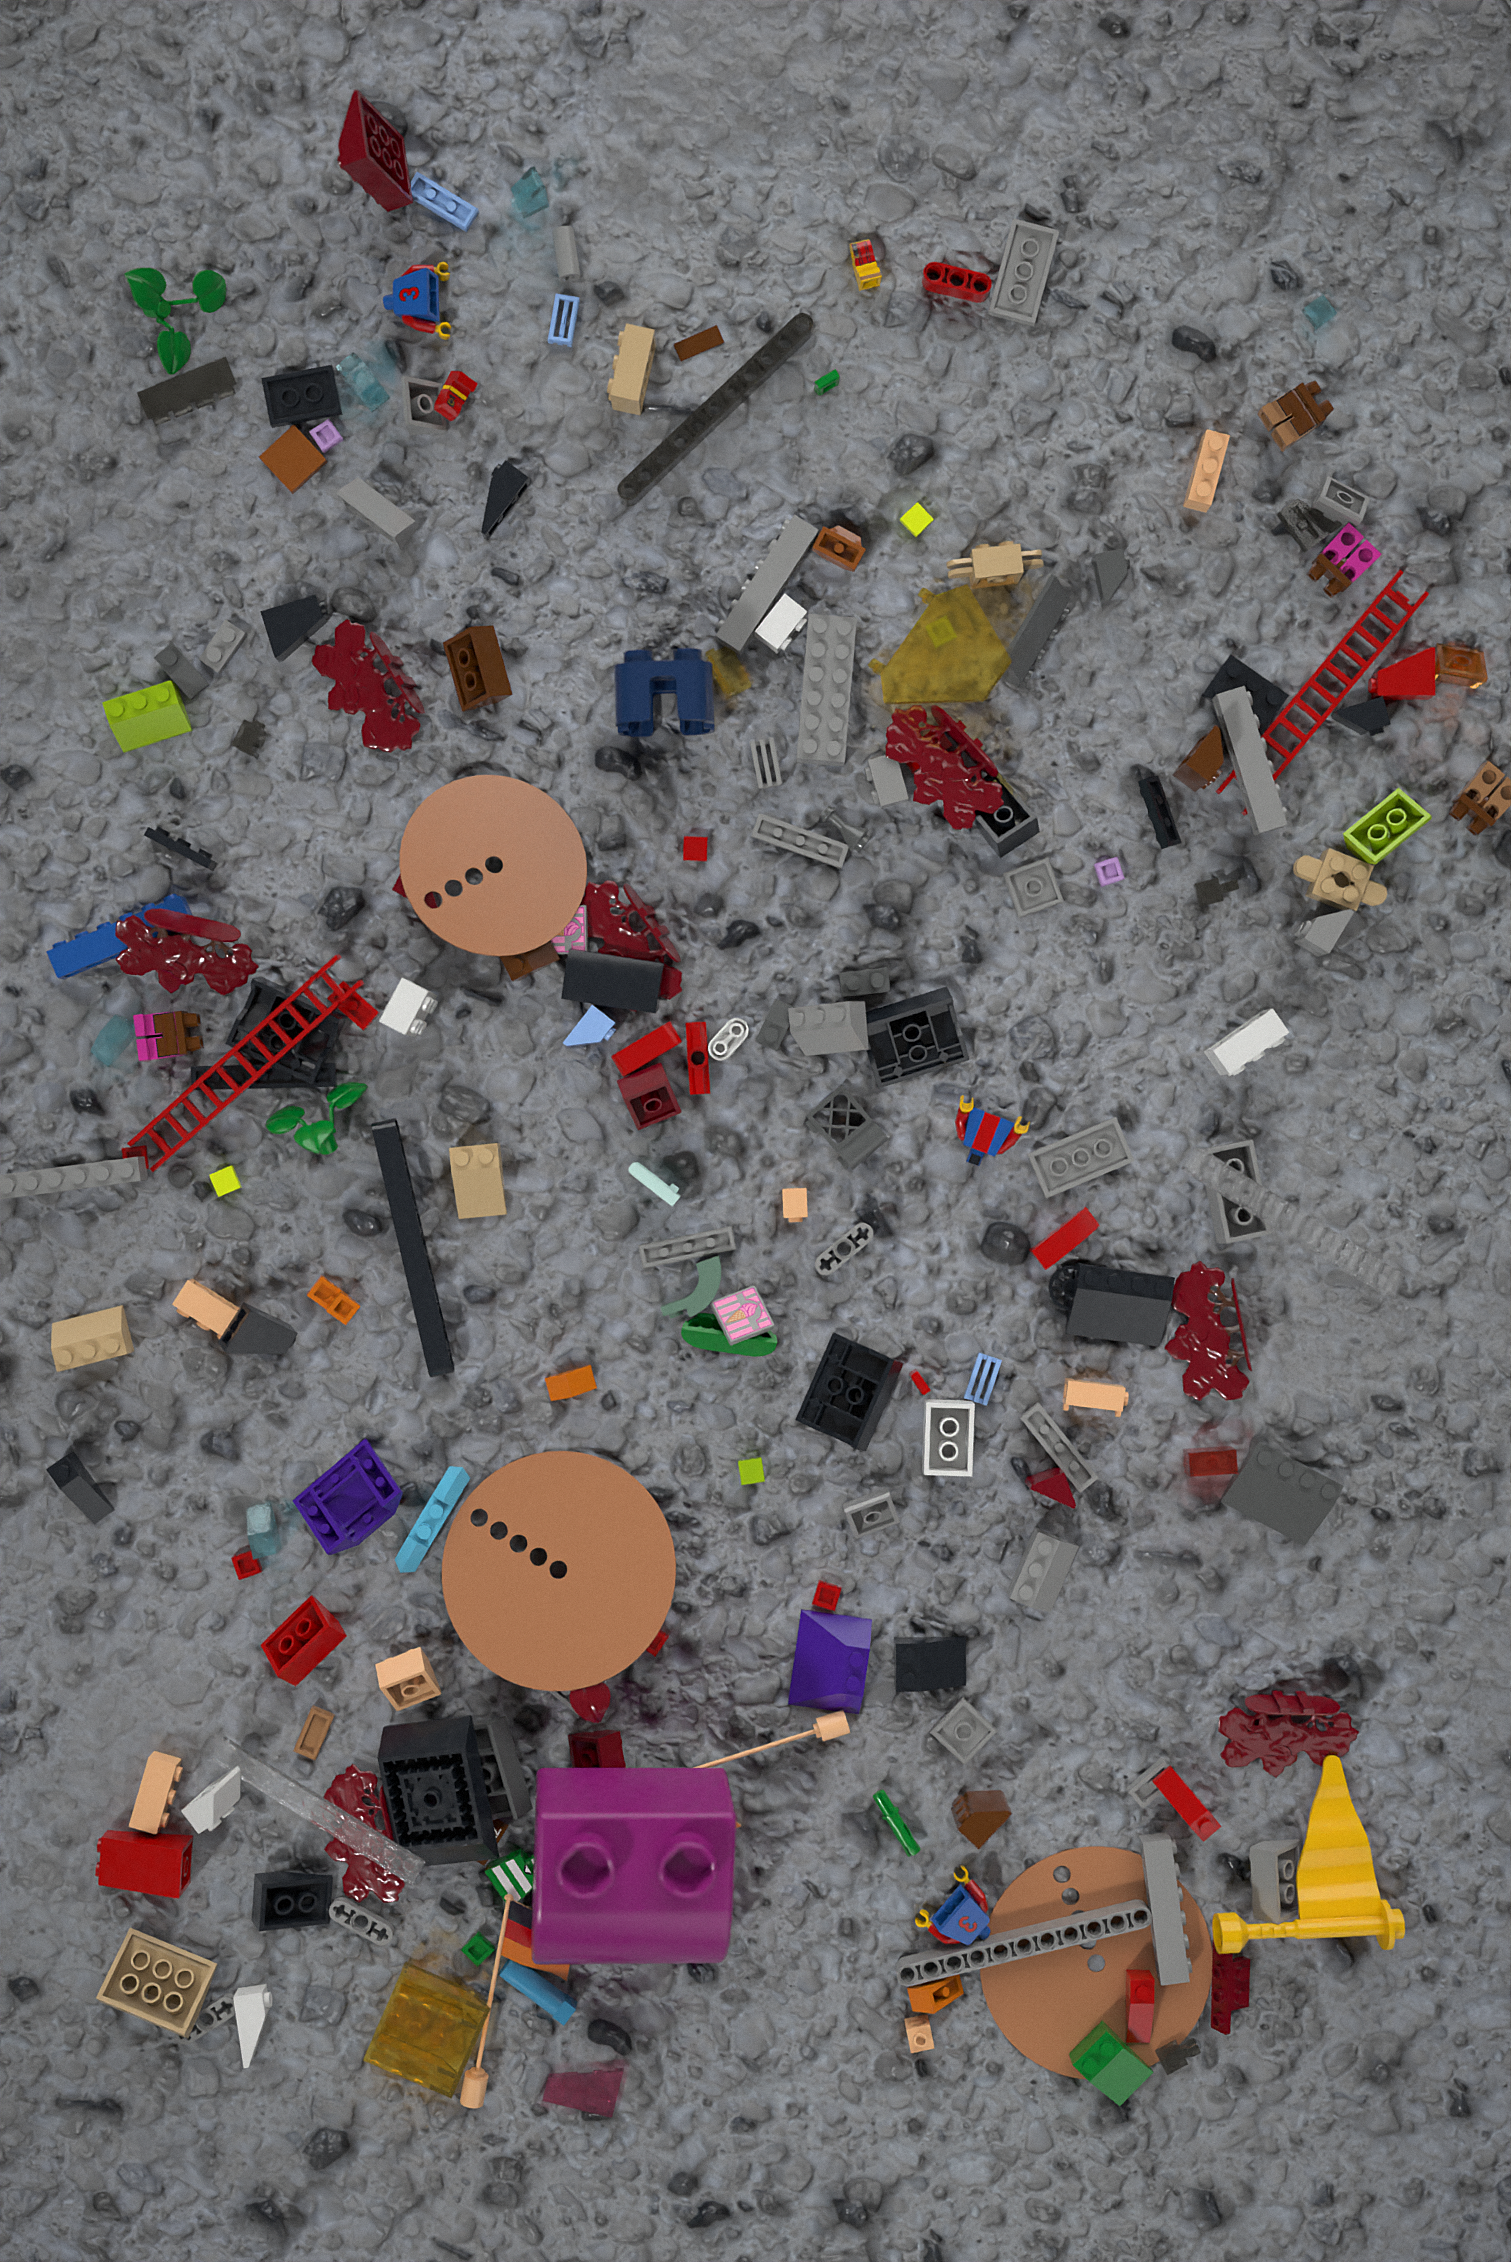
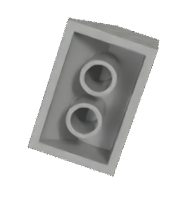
M357 477L339 489L336 494L347 509L401 550L419 528L415 521V515L407 509L402 511L396 507L397 502L389 495L385 494L382 496L377 492L378 487L368 479L364 482Z
M848 1001L788 1008L790 1033L805 1056L869 1050L865 1001Z
M1034 1527L1007 1590L1009 1598L1031 1608L1051 1612L1079 1546Z
M1301 1840L1262 1841L1250 1847V1883L1252 1885L1254 1919L1280 1924L1298 1915L1296 1873L1301 1855Z

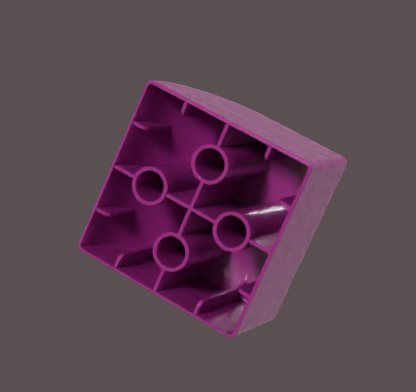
M723 1768L539 1769L536 1774L531 1931V1956L533 1962L538 1965L721 1963L724 1961L729 1951L732 1929L737 1820L727 1772Z

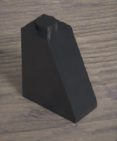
M315 594L260 611L274 658L278 662L284 661L327 623L325 615L328 614V610L324 600L320 601Z
M243 1302L219 1339L218 1344L228 1354H285L288 1348L292 1347L295 1343L298 1333L290 1324Z

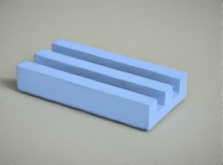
M556 293L548 343H557L561 346L564 344L567 347H572L580 303L579 297ZM560 300H563L565 302L559 337H555ZM570 302H573L568 337L566 339L564 334Z
M978 1352L963 1398L987 1406L1002 1360ZM985 1359L986 1362L975 1395H970L981 1361ZM991 1362H994L995 1364L983 1399L979 1398Z

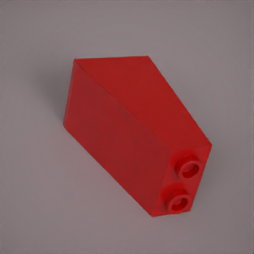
M107 1830L98 1839L97 1853H100V1862H97L95 1870L96 1877H99L98 1885L170 1898H180L191 1882L193 1835Z

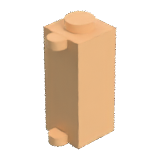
M1065 1378L1062 1400L1063 1410L1068 1411L1069 1405L1114 1410L1115 1417H1121L1123 1406L1128 1404L1129 1394L1122 1385Z

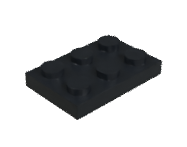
M333 365L261 378L270 426L272 428L343 415Z
M1230 654L1202 696L1213 703L1212 699L1217 694L1245 686L1246 692L1249 691L1252 696L1253 705H1251L1253 715L1256 714L1259 719L1260 728H1258L1261 736L1289 697V694Z

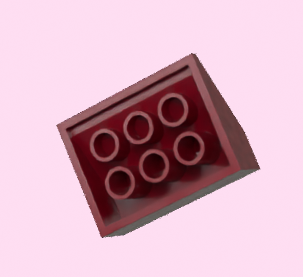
M358 89L353 90L338 141L339 155L337 156V161L340 168L345 170L352 180L357 182L365 193L372 196L378 205L380 204L387 212L412 204L413 198L404 137Z

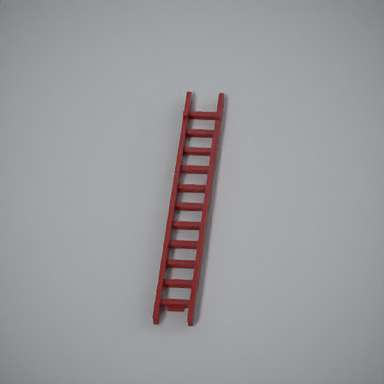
M1399 570L1261 735L1260 738L1263 737L1270 747L1285 758L1272 775L1274 781L1429 595L1425 591L1411 606L1408 603L1410 600L1400 591L1394 592L1391 587L1404 573L1402 570ZM1385 595L1407 612L1398 624H1395L1376 608V605ZM1370 613L1391 630L1382 643L1361 626V623ZM1354 632H1357L1376 648L1367 661L1345 644ZM1339 650L1361 667L1352 679L1330 662ZM1324 668L1346 685L1336 698L1315 681ZM1309 686L1330 703V706L1322 715H1319L1300 699ZM1294 704L1316 721L1306 735L1284 717ZM1279 723L1300 740L1291 753L1269 736ZM1234 769L1215 791L1217 794H1220L1233 778L1237 780ZM1246 807L1241 812L1244 816L1248 814Z
M339 954L335 955L312 975L299 989L127 1143L130 1147L134 1146L148 1133L159 1149L166 1153L150 1168L152 1172L158 1170L365 984L362 980H359L345 993L327 973L342 958ZM320 977L340 997L329 1008L309 988ZM302 993L322 1013L311 1024L292 1004ZM285 1009L304 1028L293 1040L274 1020ZM268 1024L287 1044L275 1056L257 1037V1034ZM250 1040L269 1060L259 1071L239 1051ZM233 1056L252 1076L241 1087L222 1067ZM216 1071L234 1091L224 1102L205 1082ZM198 1087L217 1106L208 1117H205L188 1098ZM180 1103H183L200 1122L190 1133L171 1114ZM164 1118L183 1138L173 1148L154 1129Z

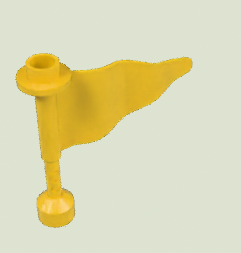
M1335 1755L1324 1757L1320 1782L1309 1814L1305 1842L1296 1873L1299 1919L1280 1924H1246L1235 1912L1214 1913L1212 1932L1215 1948L1219 1954L1240 1953L1248 1939L1286 1937L1315 1939L1376 1935L1378 1944L1383 1950H1392L1395 1939L1404 1938L1405 1922L1401 1910L1391 1909L1387 1900L1380 1898L1369 1840L1352 1804L1339 1757Z

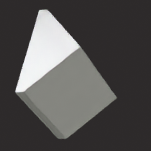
M407 376L401 377L405 426L410 436L446 432V418L434 410L435 401L443 388L442 383Z
M1327 476L1310 510L1342 527L1349 522L1356 528L1364 518L1370 498Z
M887 1487L843 1503V1508L855 1539L900 1523Z

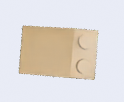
M500 1143L449 1148L451 1173L459 1219L506 1215Z

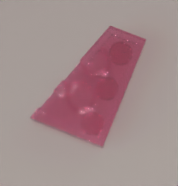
M615 2068V2070L611 2071L593 2070V2072L578 2073L577 2071L549 2074L542 2101L612 2118L624 2068Z

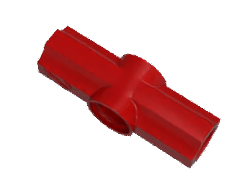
M706 1022L685 1023L690 1095L711 1094ZM697 1051L702 1052L705 1056V1061L701 1065H695L691 1061L692 1054Z

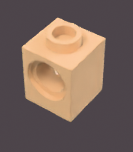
M807 1188L782 1189L783 1218H788V1222H803V1217H808Z
M928 2014L904 2019L911 2053L934 2049Z

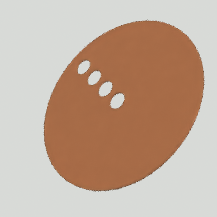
M476 775L442 786L428 796L415 810L405 828L399 853L400 875L404 891L414 911L427 927L440 938L460 949L475 954L510 956L525 953L546 944L556 937L572 920L584 895L587 880L586 854L583 842L573 821L564 809L546 793L514 778L499 775ZM489 857H498L502 861L503 868L499 873H491L486 869L485 862ZM476 868L481 871L483 880L480 884L471 885L466 881L465 873L468 869ZM450 880H457L462 885V893L457 897L449 896L445 891V884ZM429 892L440 894L442 897L441 906L435 909L429 908L424 902L425 895Z

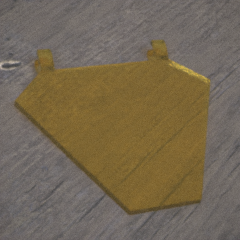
M967 584L938 595L933 594L926 588H922L918 596L922 598L923 603L927 604L928 607L887 665H884L875 658L868 664L875 674L881 676L884 703L890 705L984 702L1012 663V659Z

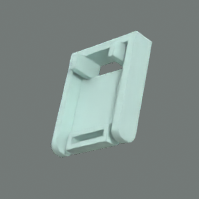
M633 1162L629 1166L630 1174L671 1206L680 1198L681 1195L677 1193L679 1188L673 1183L668 1186L639 1162Z

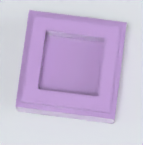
M327 419L310 431V434L323 453L344 441L330 419Z
M1118 857L1094 864L1101 887L1125 879Z

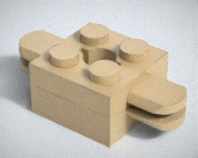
M1013 541L999 543V546L990 547L989 544L977 545L975 549L971 550L969 558L950 560L946 563L948 569H953L947 572L948 578L969 577L971 589L1018 584L1024 573L1023 570L1038 569L1044 566L1043 560L1038 559L1042 557V550L1021 552V545L1014 544Z
M1329 848L1323 851L1320 859L1308 855L1302 856L1293 865L1294 874L1310 882L1305 894L1306 897L1339 910L1351 909L1355 912L1360 902L1370 906H1377L1387 898L1386 887L1369 880L1374 868L1373 865Z

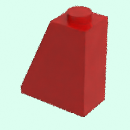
M1435 647L1425 649L1374 673L1368 681V692L1371 693V700L1383 697L1384 700H1429L1435 696Z

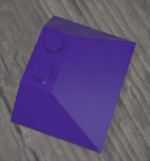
M364 1439L292 1501L327 1555L330 1556L359 1545L396 1513L403 1492L368 1440Z
M801 1609L788 1705L830 1711L844 1710L845 1713L859 1714L870 1652L872 1619Z

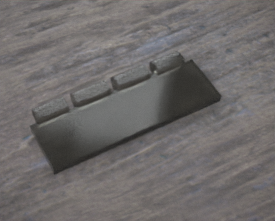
M223 357L139 391L137 394L147 419H152L155 426L172 420L169 414L170 411L173 412L175 418L193 412L192 402H195L198 409L215 403L216 400L213 394L216 392L220 400L235 395L236 392L233 386L237 383L227 358Z

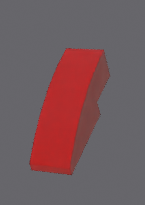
M1084 1207L1032 1247L1030 1252L1042 1268L1047 1270L1085 1240L1100 1225L1089 1210Z

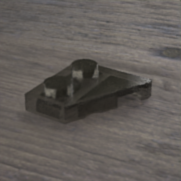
M1296 499L1276 514L1304 553L1342 526V523L1338 520L1335 522L1323 516V512L1309 507L1307 503L1300 499Z

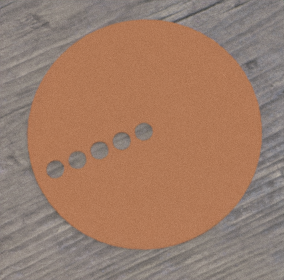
M550 1451L520 1458L503 1466L481 1482L458 1511L447 1536L442 1560V1587L446 1608L456 1632L468 1650L483 1665L502 1678L520 1686L545 1691H569L598 1684L615 1676L637 1660L657 1636L671 1606L676 1579V1557L671 1532L661 1509L647 1489L632 1475L615 1464L593 1455L571 1451ZM476 1509H483L488 1514L487 1523L481 1527H477L471 1522V1514ZM496 1522H503L508 1528L506 1537L501 1540L494 1539L490 1533L491 1526ZM515 1535H523L527 1539V1548L521 1553L514 1552L510 1547V1541ZM535 1548H543L547 1553V1560L541 1566L534 1565L530 1560V1553ZM555 1561H562L567 1566V1573L561 1579H555L550 1574V1566Z
M1090 1846L1068 1849L1040 1860L1021 1873L1000 1896L989 1916L990 1922L987 1926L990 1928V1935L1070 1916L1076 1910L1086 1912L1135 1899L1144 1901L1148 1907L1142 1857L1134 1852L1119 1848ZM1066 1866L1069 1868L1071 1875L1068 1881L1059 1883L1054 1879L1053 1872L1056 1867ZM1177 1879V1887H1181L1183 1894L1180 1910H1184L1186 1917L1183 1933L1187 1934L1189 1949H1186V1956L1190 1958L1192 1964V1973H1189L1190 1982L1161 1986L1156 1973L1150 1925L1143 1929L1096 1940L1095 1946L1091 1949H1084L1080 1945H1075L980 1969V1978L987 2006L998 2027L1011 2044L1033 2062L1050 2071L1064 2076L1086 2079L1072 2065L1069 2053L1102 2020L1126 2043V1969H1145L1151 1971L1155 1980L1154 2012L1150 2043L1126 2044L1149 2067L1176 2049L1197 2023L1207 2001L1212 1981V1946L1210 1935L1198 1905L1182 1883ZM1067 1888L1076 1889L1079 1893L1077 1903L1073 1905L1065 1904L1062 1900L1063 1891ZM1136 1911L1134 1917H1142L1145 1911ZM1114 1916L1111 1919V1923H1118L1122 1917ZM1098 1922L1089 1923L1087 1928H1096L1098 1926ZM1073 1927L1067 1928V1929L1064 1931V1934H1066V1935H1071V1934H1073L1074 1931H1075V1928H1073ZM1043 1934L1041 1936V1940H1049L1052 1937V1934ZM1021 1939L1017 1945L1025 1946L1029 1940ZM997 1945L994 1951L1002 1952L1006 1946ZM1095 1954L1101 1955L1105 1960L1103 1969L1097 1972L1090 1970L1087 1965L1088 1959Z

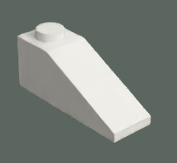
M267 1984L238 1988L233 1996L243 2068H248L254 2058L269 2009L272 2007V1994L268 1992Z

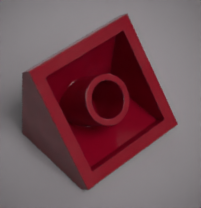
M1059 1466L1026 1477L1024 1482L1031 1490L1075 1509L1074 1497L1065 1473Z

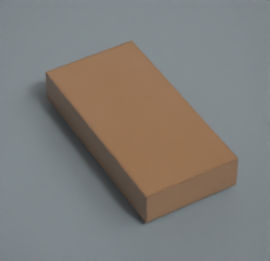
M313 1705L293 1751L316 1760L335 1714Z

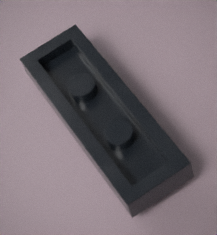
M1159 776L1138 781L1140 794L1145 801L1148 817L1152 821L1156 840L1160 844L1161 850L1181 844L1182 842Z
M158 826L155 830L148 827L145 831L144 836L214 871L217 862L211 860L212 854L202 849H199L198 852L190 849L191 843L179 837L177 841L169 838L170 832Z

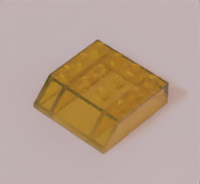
M405 1961L363 2061L452 2099L491 2008L471 1989Z

